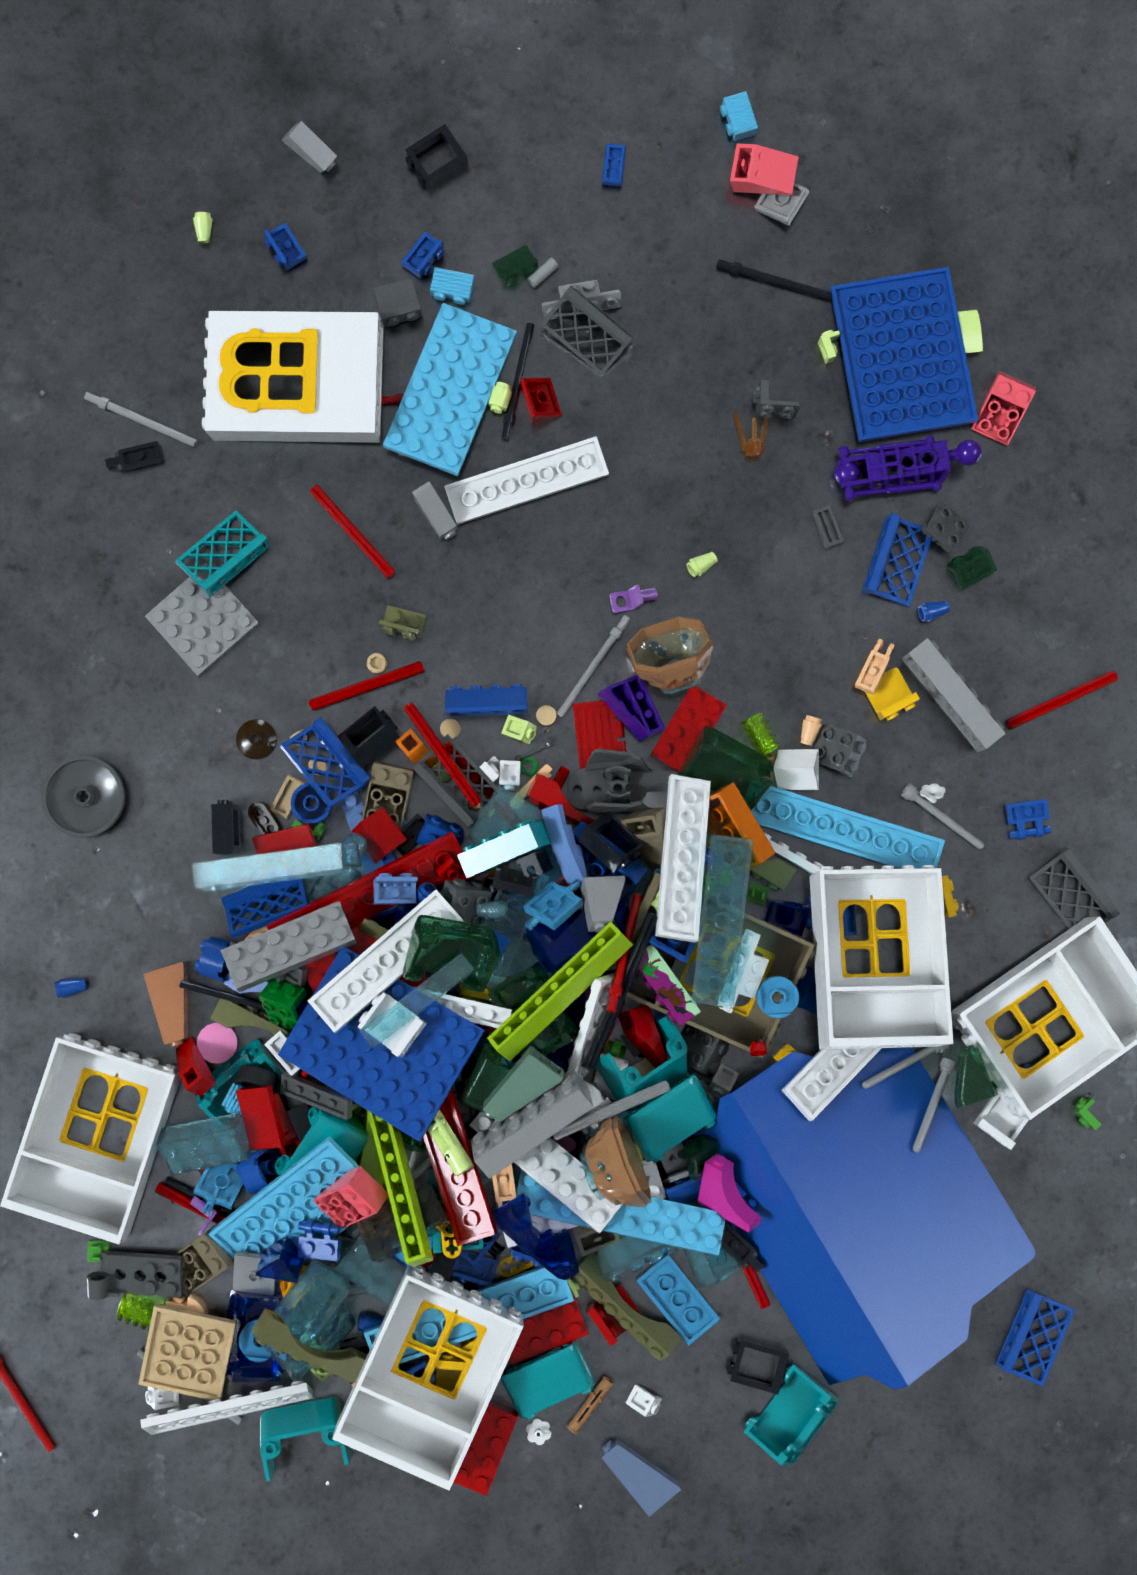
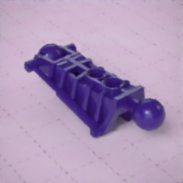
M927 436L925 440L882 444L878 447L848 450L846 446H841L838 448L839 458L841 459L837 461L838 465L835 468L834 477L841 485V489H846L845 498L848 501H854L856 499L855 496L886 492L890 494L924 489L940 491L942 483L951 473L950 462L959 461L964 465L976 464L982 456V449L977 442L965 440L958 445L957 449L948 450L946 440L935 442L933 436ZM852 454H865L861 456L849 457V455ZM924 456H932L934 460L932 463L926 464L922 459ZM905 459H910L913 461V465L911 467H904L902 462ZM897 460L895 462L885 463V461ZM866 462L868 479L858 480L860 470L856 463ZM898 467L899 474L887 476L886 468ZM881 485H884V486H885V488H878V489H874V488H873V486H881ZM863 486L870 487L869 490L855 491L853 489Z

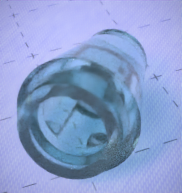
M499 899L477 904V916L498 920L507 918V901Z

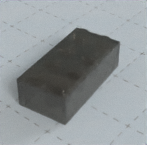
M428 1183L417 1189L416 1194L427 1237L450 1226L447 1211L437 1186ZM391 1203L381 1208L378 1213L356 1222L373 1261L380 1263L402 1251Z

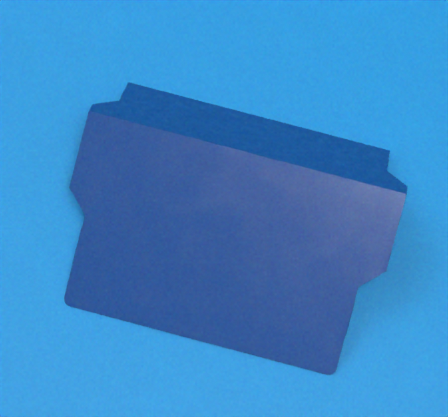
M912 1047L881 1048L813 1121H808L782 1091L794 1076L813 1058V1056L793 1051L732 1093L721 1097L716 1125L709 1129L703 1128L694 1133L697 1149L703 1154L705 1162L716 1154L733 1162L734 1180L746 1193L743 1199L745 1202H748L750 1199L755 1200L754 1212L762 1216L761 1223L750 1232L737 1225L735 1229L740 1236L756 1249L758 1253L756 1259L764 1265L761 1269L762 1274L829 1385L867 1375L894 1390L909 1386L968 1339L972 1306L1035 1257L1033 1245L942 1095L920 1152L916 1153L913 1151L914 1142L936 1087L920 1060L868 1089L862 1087L863 1081L915 1054Z

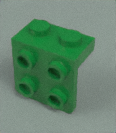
M271 979L258 996L262 1002V1007L269 1016V1021L274 1025H281L292 1031L299 1020L295 1009L305 998L307 992L299 986Z

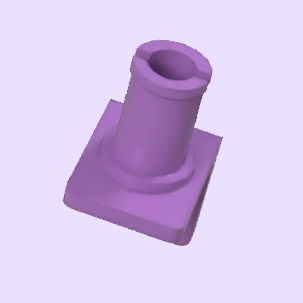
M639 584L629 590L609 594L613 613L635 610L643 602L657 600L658 597L655 587L640 590ZM621 596L625 599L626 605L624 607L617 606V597Z
M196 1196L190 1202L200 1212H202L207 1203L204 1198L200 1200ZM212 1209L210 1215H206L209 1219L200 1229L199 1236L202 1235L215 1217L217 1211Z

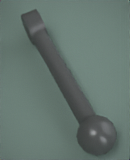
M550 741L523 755L515 756V761L521 762L522 759L554 745V743Z

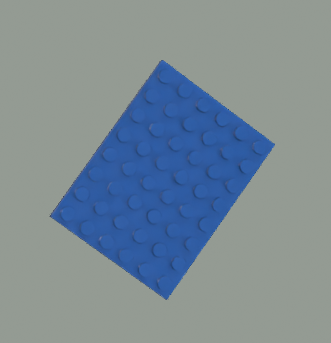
M949 267L831 286L830 292L832 293L837 329L840 331L839 340L858 442L978 422Z
M346 947L341 949L313 996L360 955ZM400 979L394 982L384 993L393 997L427 1023L402 1058L395 1056L389 1048L365 1030L358 1028L360 1017L364 1012L370 1011L373 1006L371 1003L336 1034L308 1003L278 1055L345 1097L351 1098L358 1105L419 1142L422 1141L485 1033L484 1029Z

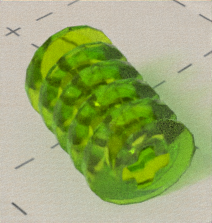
M764 713L755 714L740 723H747L743 728L744 731L751 730L747 735L748 738L755 737L751 744H759L755 751H763L759 758L777 750L780 741L773 742L777 736L776 734L769 735L773 728H765L769 721H761L765 715Z
M124 1294L116 1311L117 1320L122 1321L125 1317L126 1324L133 1320V1327H137L141 1323L140 1329L144 1330L148 1326L149 1332L153 1309L149 1310L150 1303L141 1307L142 1300L134 1304V1297L126 1301V1294Z

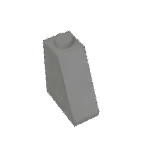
M302 121L295 124L282 138V141L320 173L325 170L328 172L336 164L333 160L337 155Z
M428 481L414 490L412 494L416 503L441 540L444 538L448 540L456 535L457 525L431 483Z
M625 876L584 877L580 889L588 932L599 933L610 921L613 922L625 883Z

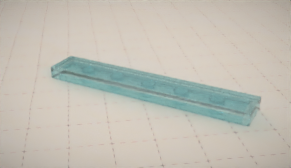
M462 953L363 1028L360 1031L374 1049L474 972V968Z

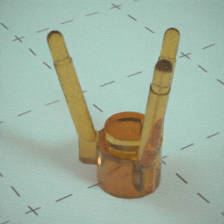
M734 413L735 424L742 444V452H746V457L762 456L768 418H764L760 442L757 439V419L753 418L752 439H748L746 444L738 415Z

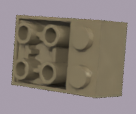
M375 761L372 767L362 820L384 807L401 830L412 791L415 771L412 768Z
M666 807L635 811L621 820V823L645 844L640 851L642 853L641 858L650 869L661 868Z
M212 1228L174 1254L183 1257V1288L188 1295L234 1263V1259L208 1235Z
M583 1226L572 1228L582 1256L621 1242L619 1234L601 1231L599 1234L594 1229Z

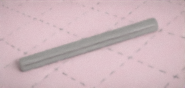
M662 1081L588 1113L571 1122L555 1133L553 1137L555 1140L568 1136L670 1091V1086L667 1081Z

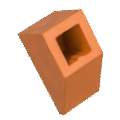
M411 728L395 741L414 764L429 752L428 748ZM430 756L424 761L429 768L438 762L434 756Z

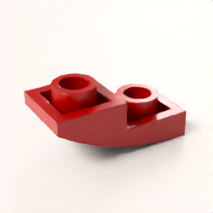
M452 857L436 870L438 875L444 880L454 881L455 878L472 882L474 879L473 877L466 878L462 866Z

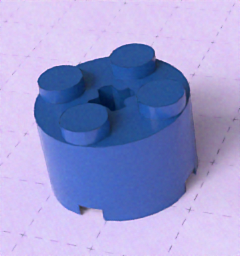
M309 783L300 785L291 797V810L293 814L305 823L314 824L323 821L332 809L328 808ZM326 790L327 797L332 801L330 793ZM308 798L317 800L314 809L312 807L307 808Z
M214 936L202 941L201 957L197 959L195 964V970L199 971L200 976L225 982V977L229 974V970L221 950L229 947L230 941Z
M259 1149L242 1157L240 1164L236 1166V1172L240 1176L247 1193L257 1194L280 1176L274 1169L277 1159L281 1157L277 1150Z

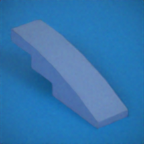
M557 804L542 809L546 831L554 855L568 886L574 880L579 881L582 885L584 877H587L581 845L575 844L572 825L566 824L563 805Z

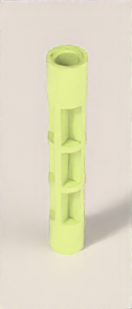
M439 1110L428 1132L443 1156L446 1157V1161L453 1173L458 1177L472 1168L474 1164Z

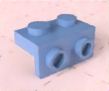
M390 873L379 874V877L373 880L374 905H415L418 877H412L410 873L400 874V877H392Z

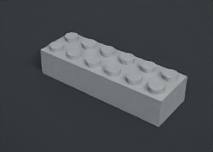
M927 638L905 655L902 660L975 750L980 752L989 748L1005 735L1003 725L997 719L994 720L992 718L990 709L985 704L979 702L977 693L972 688L966 686L964 677L959 672L953 670L951 661L946 656L943 657L938 651L939 647L933 640L930 641Z
M338 901L222 949L221 953L235 988L240 993L357 943Z
M574 1069L566 1072L559 1084L501 1122L496 1120L485 1131L478 1132L471 1139L474 1162L490 1179L588 1112L594 1106L587 1084Z

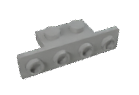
M598 280L558 286L560 298L572 285L602 311L622 307L620 290L600 293ZM567 299L561 304L562 313L573 312V304ZM559 300L542 303L544 319ZM559 308L554 314H559ZM566 315V316H562V318H564V317H569V316H574V315ZM560 316L551 317L549 320L558 319Z

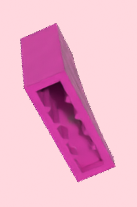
M716 1154L705 1162L697 1203L709 1210L716 1211L719 1216L750 1232L761 1223L762 1216L754 1212L741 1197L734 1180V1163Z

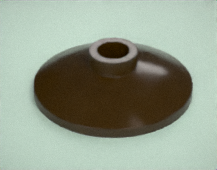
M259 719L245 722L239 728L236 735V744L239 751L245 757L254 760L269 756L277 742L273 727L266 721ZM254 735H257L259 738L257 742H252Z

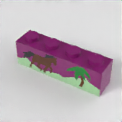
M649 943L637 973L640 971L645 976L643 982L649 990L652 988L657 993L655 998L661 1007L666 1005L669 1010L667 1015L673 1023L678 1022L682 1026L701 1011L655 946Z

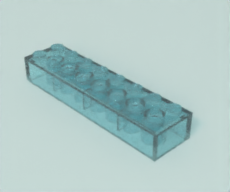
M711 834L690 1004L734 1008L753 839Z
M336 843L192 864L194 887L203 888V892L221 891L230 888H243L244 886H258L266 883L272 884L281 881L316 878L317 876L353 873L354 868H361L359 843Z

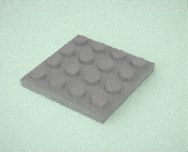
M205 563V564L202 565L201 567H209V566ZM198 571V578L202 582L209 577V571ZM190 577L145 615L197 676H201L259 625V622L226 585L209 598Z

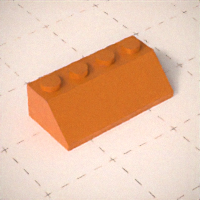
M734 782L710 794L707 827L735 874L755 867L775 854L771 843L768 841Z

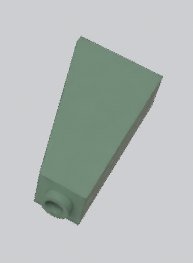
M530 1046L484 1101L483 1111L489 1118L501 1122L559 1084L564 1078V1070Z

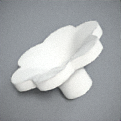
M938 784L924 785L920 795L926 797L930 803H935L937 799L943 798L945 788L940 787Z
M535 1418L532 1423L526 1426L528 1441L535 1442L537 1445L544 1444L545 1440L551 1437L550 1424L547 1421Z

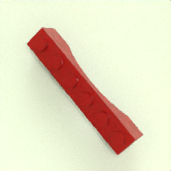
M536 774L526 796L530 797L529 802L540 806L542 803L548 807L562 804L564 815L566 816L565 820L574 825L582 821L588 825L595 821V819L587 817L576 810L567 801L557 782L541 774ZM604 832L601 833L602 836H604L606 839L612 842V840Z

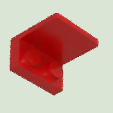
M622 1284L615 1286L622 1299L633 1310L642 1315ZM597 1300L587 1306V1313L610 1346L614 1345L617 1342V1337L627 1329H624L612 1315L607 1313Z

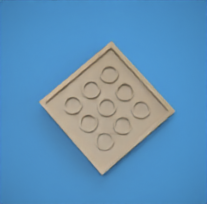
M156 1303L153 1308L138 1385L208 1400L221 1399L237 1321Z

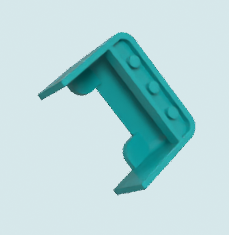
M668 1015L655 1022V1025L671 1059L642 1077L639 1071L632 1066H628L620 1071L610 1053L599 1058L596 1068L616 1101L662 1081H667L669 1086L672 1087L686 1076L687 1045ZM652 1099L645 1101L639 1105H636L632 1108H629L625 1110V1112H633L642 1107L643 1105H645L646 1103H648L649 1101H651Z
M331 1395L274 1407L263 1412L260 1418V1451L266 1482L270 1481L275 1473L273 1458L277 1457L281 1452V1439L321 1431L323 1441L329 1446L341 1445L344 1465H349L352 1458L351 1447L332 1439L335 1426L343 1410V1403L339 1397Z

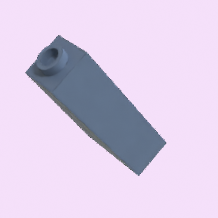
M616 1439L613 1442L610 1440L602 1447L601 1458L649 1517L681 1491L680 1483L675 1478L620 1440Z

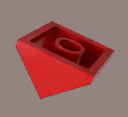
M522 378L520 380L521 390L532 425L562 416L551 378Z
M384 807L362 820L351 831L375 864L408 840Z

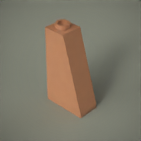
M187 961L143 974L164 1045L170 1043L171 1047L183 1044L182 1039L188 1038V990L179 987L181 980L188 981Z

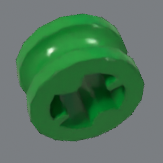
M530 757L524 758L520 763L521 772L526 776L534 775L538 770L535 759ZM527 761H531L532 766L535 767L533 771L530 769L531 772H526V768L523 767L524 763L528 764Z

